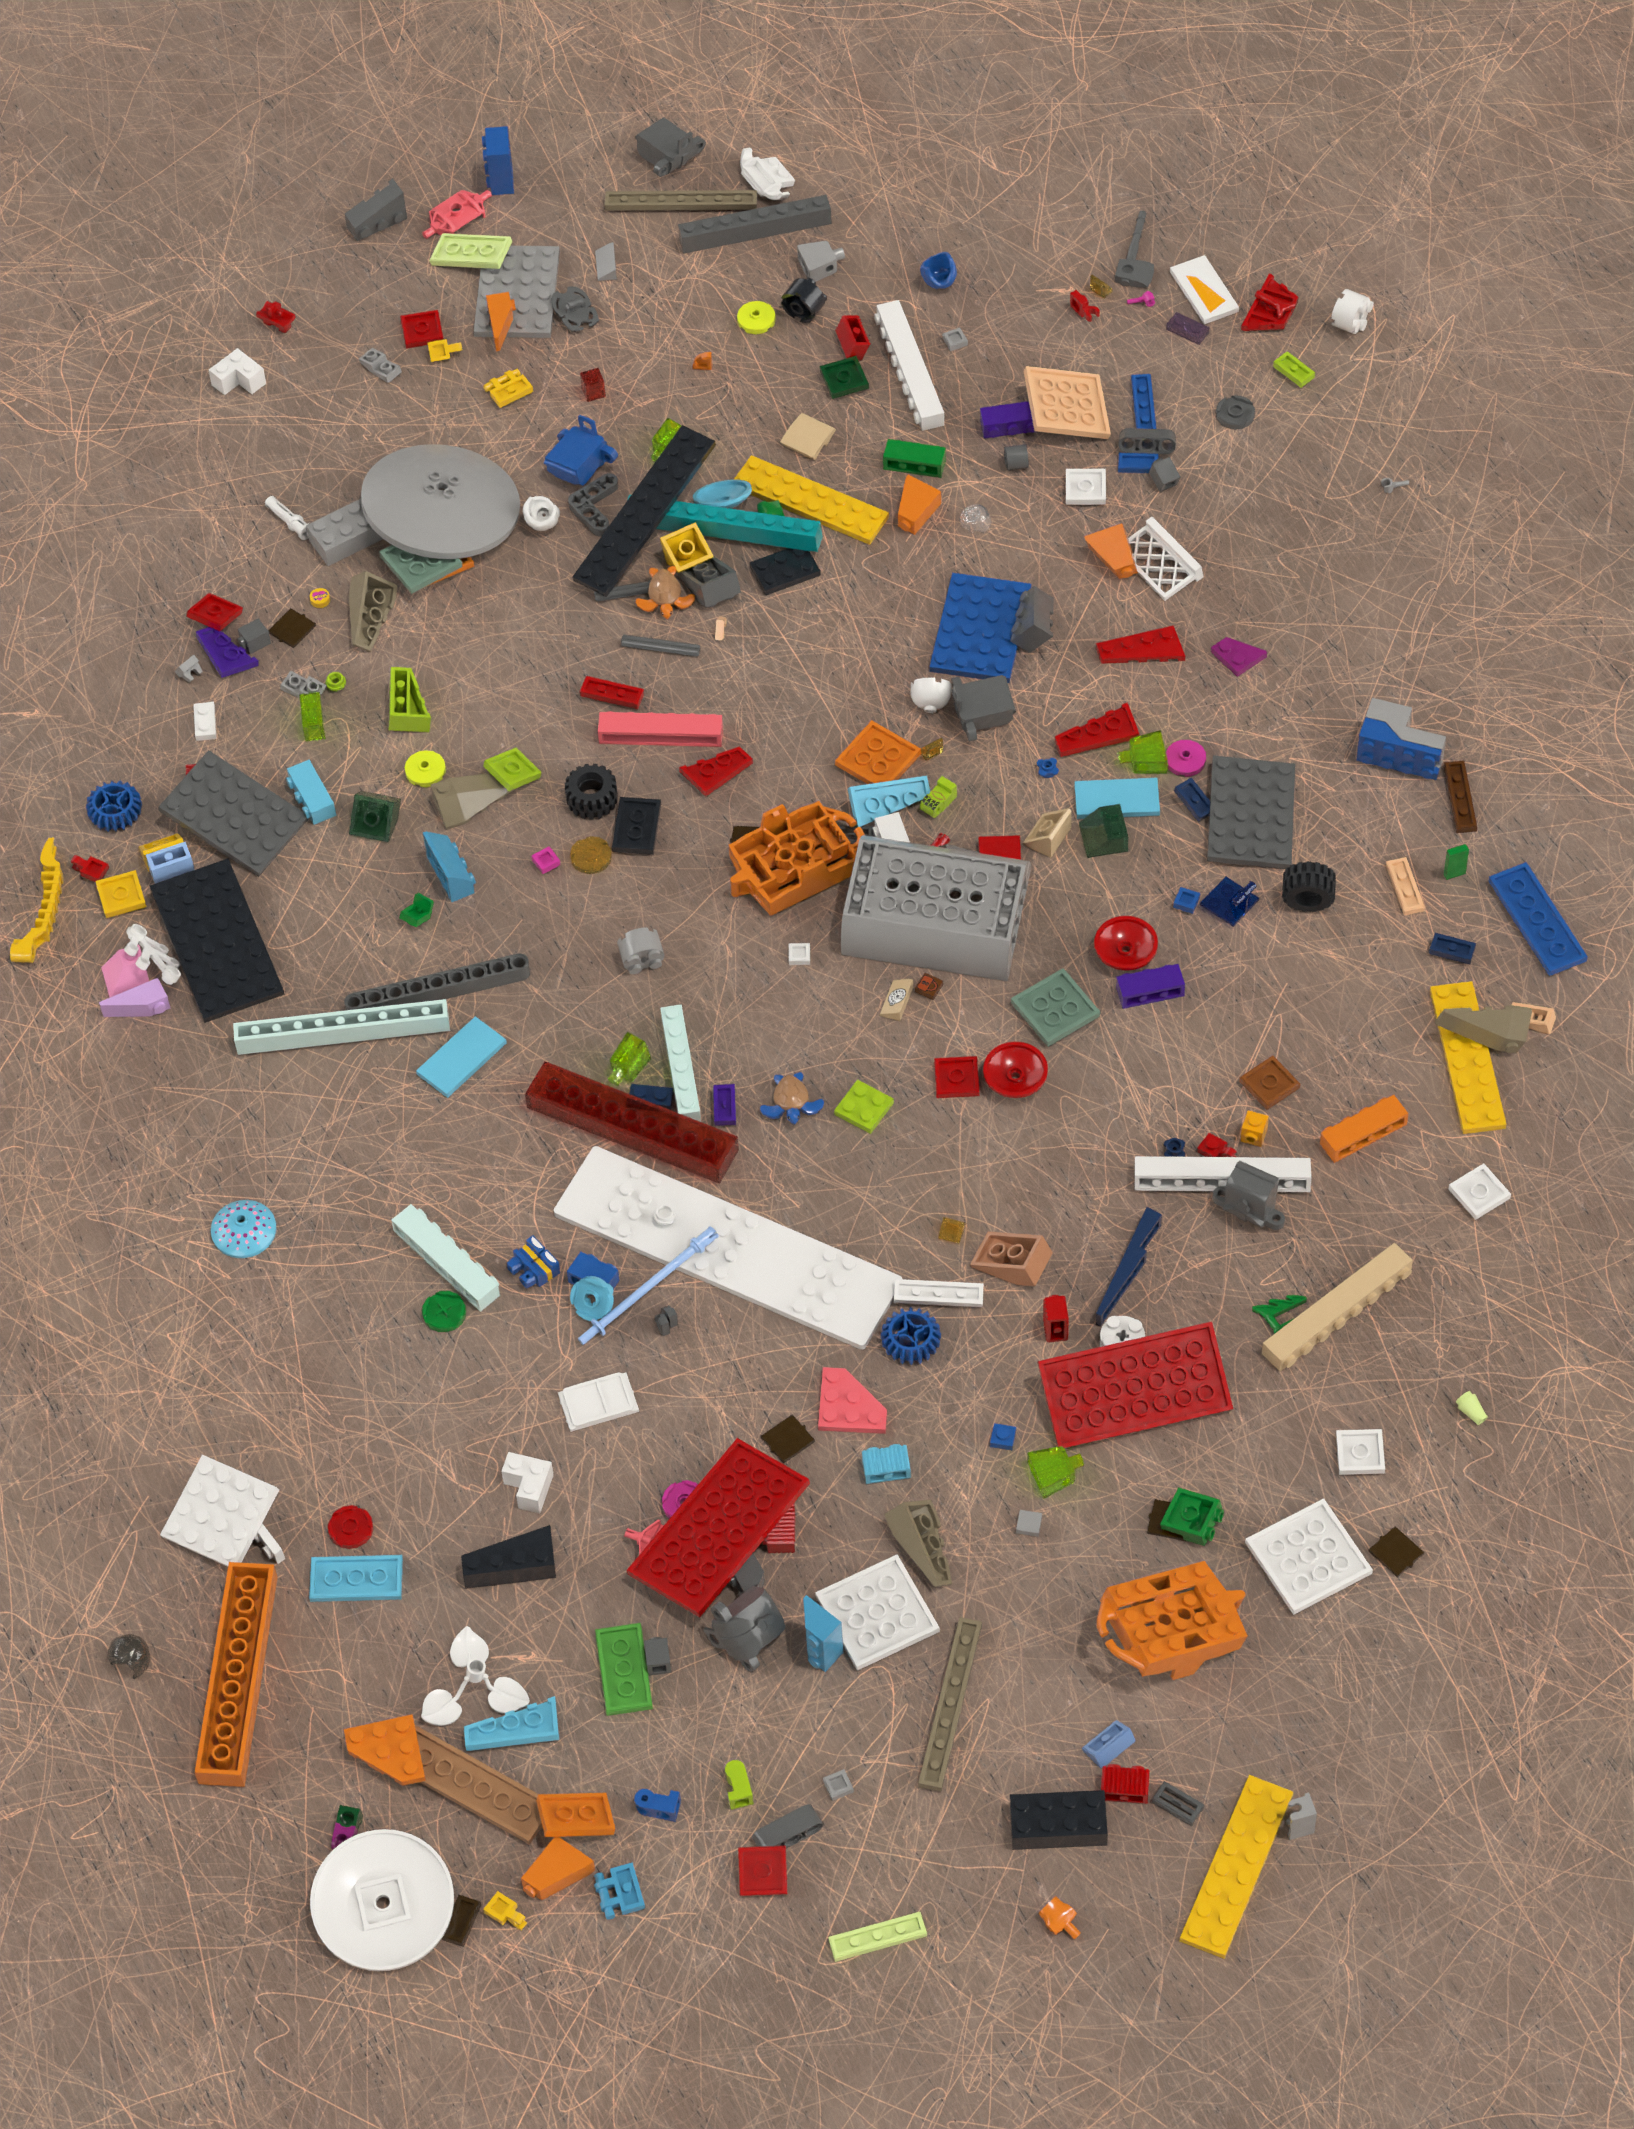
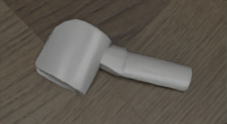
M1384 478L1381 480V485L1385 493H1391L1393 488L1409 485V480L1392 482V479Z

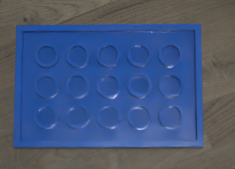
M952 573L929 666L930 672L976 679H987L1003 675L1006 676L1007 683H1010L1018 646L1011 642V630L1016 622L1017 617L1015 615L1021 603L1020 596L1024 591L1031 589V584Z

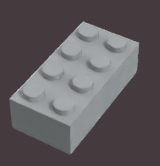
M361 499L306 525L310 543L327 566L383 539L367 522L362 511Z

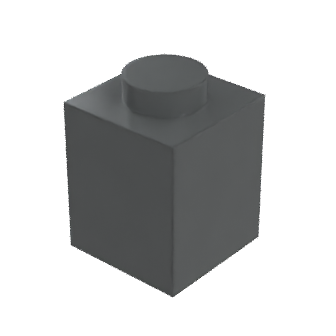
M1170 457L1155 460L1149 471L1159 492L1176 486L1181 478Z
M259 618L238 628V643L242 648H246L249 654L271 644L269 631Z
M653 1637L644 1641L648 1675L672 1673L667 1638Z

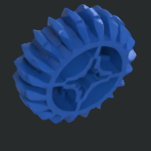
M112 780L110 784L103 782L102 787L96 785V791H91L90 797H87L86 810L88 818L100 830L103 828L107 832L110 829H114L117 832L118 828L125 830L126 825L132 826V821H138V815H141L142 801L140 800V794L134 786L131 787L128 782L123 784L121 780L118 783H114Z
M912 1307L907 1312L901 1308L900 1314L893 1312L892 1318L887 1317L886 1324H883L881 1333L882 1346L886 1349L887 1355H892L894 1361L900 1358L902 1364L906 1360L909 1361L910 1365L915 1360L921 1364L922 1358L929 1360L930 1354L935 1355L936 1348H939L941 1339L940 1326L936 1323L934 1317H930L928 1311L922 1314L920 1308L916 1312L913 1311ZM925 1338H927V1340L924 1343L918 1345L920 1342L924 1341Z

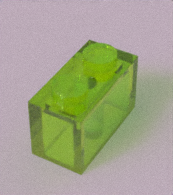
M320 692L300 694L302 727L305 741L326 739Z

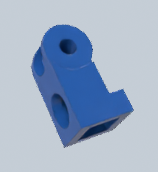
M641 1789L635 1794L634 1801L636 1809L641 1815L676 1822L681 1804V1796L678 1791L670 1790L669 1796L654 1794L649 1789Z

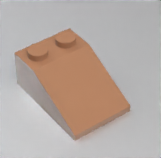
M988 1231L970 1266L1016 1285L1036 1286L1053 1252L1043 1235Z

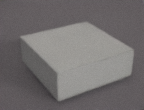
M961 328L942 334V338L950 351L968 345V340Z
M1020 1510L1016 1534L1039 1537L1042 1513Z
M845 1769L823 1778L824 1785L832 1801L854 1793Z

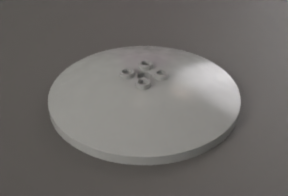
M428 444L400 449L379 460L369 470L363 481L361 507L372 529L384 540L399 549L429 558L457 559L484 553L502 543L512 533L517 524L520 498L510 476L490 459L460 447Z

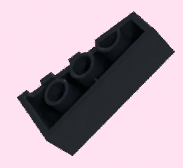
M550 1525L461 1555L465 1589L556 1578Z

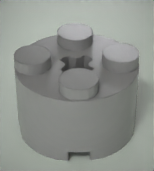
M638 928L625 933L626 938L622 941L621 938L618 939L617 945L624 968L629 970L630 974H638L644 968L657 969L662 966L661 961L665 955L657 930L653 929L654 932H652L648 928Z

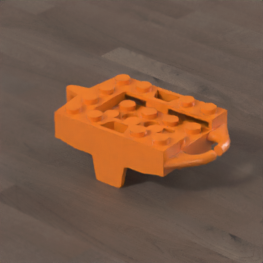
M820 801L801 807L789 814L785 806L781 804L763 813L760 828L729 844V856L737 871L730 878L731 895L738 897L751 894L767 913L772 916L851 877L859 839L865 834L861 827H857L854 830L857 840L855 843L850 844V841L836 821H845L850 827L856 826L857 821L850 814L823 806ZM848 854V857L828 867L826 866V864ZM797 879V882L778 890L779 887Z
M1201 1561L1107 1587L1100 1599L1097 1629L1101 1637L1107 1636L1109 1631L1107 1630L1106 1623L1107 1621L1110 1622L1125 1650L1119 1648L1113 1639L1105 1642L1106 1647L1118 1659L1137 1668L1142 1677L1172 1670L1170 1676L1172 1680L1193 1675L1206 1660L1223 1656L1241 1648L1248 1635L1237 1610L1246 1593L1243 1590L1226 1591L1207 1563ZM1194 1587L1193 1590L1174 1595L1177 1591ZM1131 1605L1129 1608L1118 1610L1119 1607Z

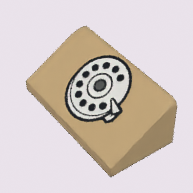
M913 979L893 980L880 1016L898 1021L901 1020L913 989Z

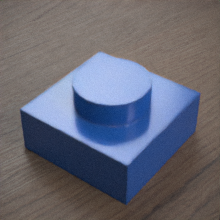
M1180 887L1173 903V908L1193 914L1199 902L1200 893Z
M994 1423L990 1447L1012 1451L1016 1427Z

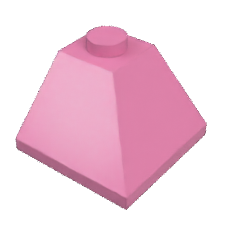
M137 945L139 950L135 956H130L124 949H121L101 967L109 997L149 982L147 971L138 968L135 964L141 956L139 945Z

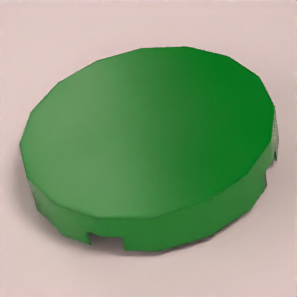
M439 1291L425 1300L422 1306V1316L425 1324L431 1330L450 1332L463 1324L466 1318V1305L457 1293Z

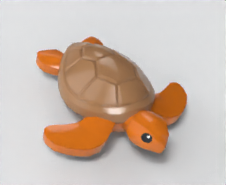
M675 566L659 571L656 568H650L649 574L652 579L649 584L648 594L651 599L637 598L636 605L646 612H652L660 605L661 615L665 619H669L673 612L672 604L679 609H686L694 603L695 595L690 594L680 597L681 587L674 576L677 571Z

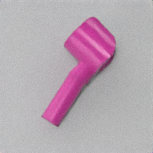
M1147 291L1142 297L1128 299L1127 303L1145 302L1146 306L1151 307L1155 305V298L1150 291Z

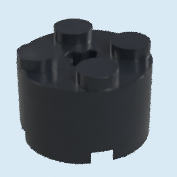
M809 277L806 279H795L781 297L783 299L781 305L785 312L792 318H801L800 322L802 323L811 322L827 301V296L816 286V282Z

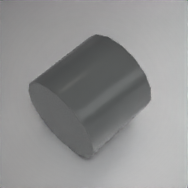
M1026 444L1004 447V460L1007 470L1029 467Z

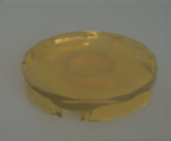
M589 836L586 839L576 841L571 848L570 857L572 865L576 870L585 874L600 873L609 866L612 852L609 844L604 839Z

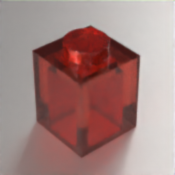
M599 368L580 373L581 388L587 402L606 397L605 383Z

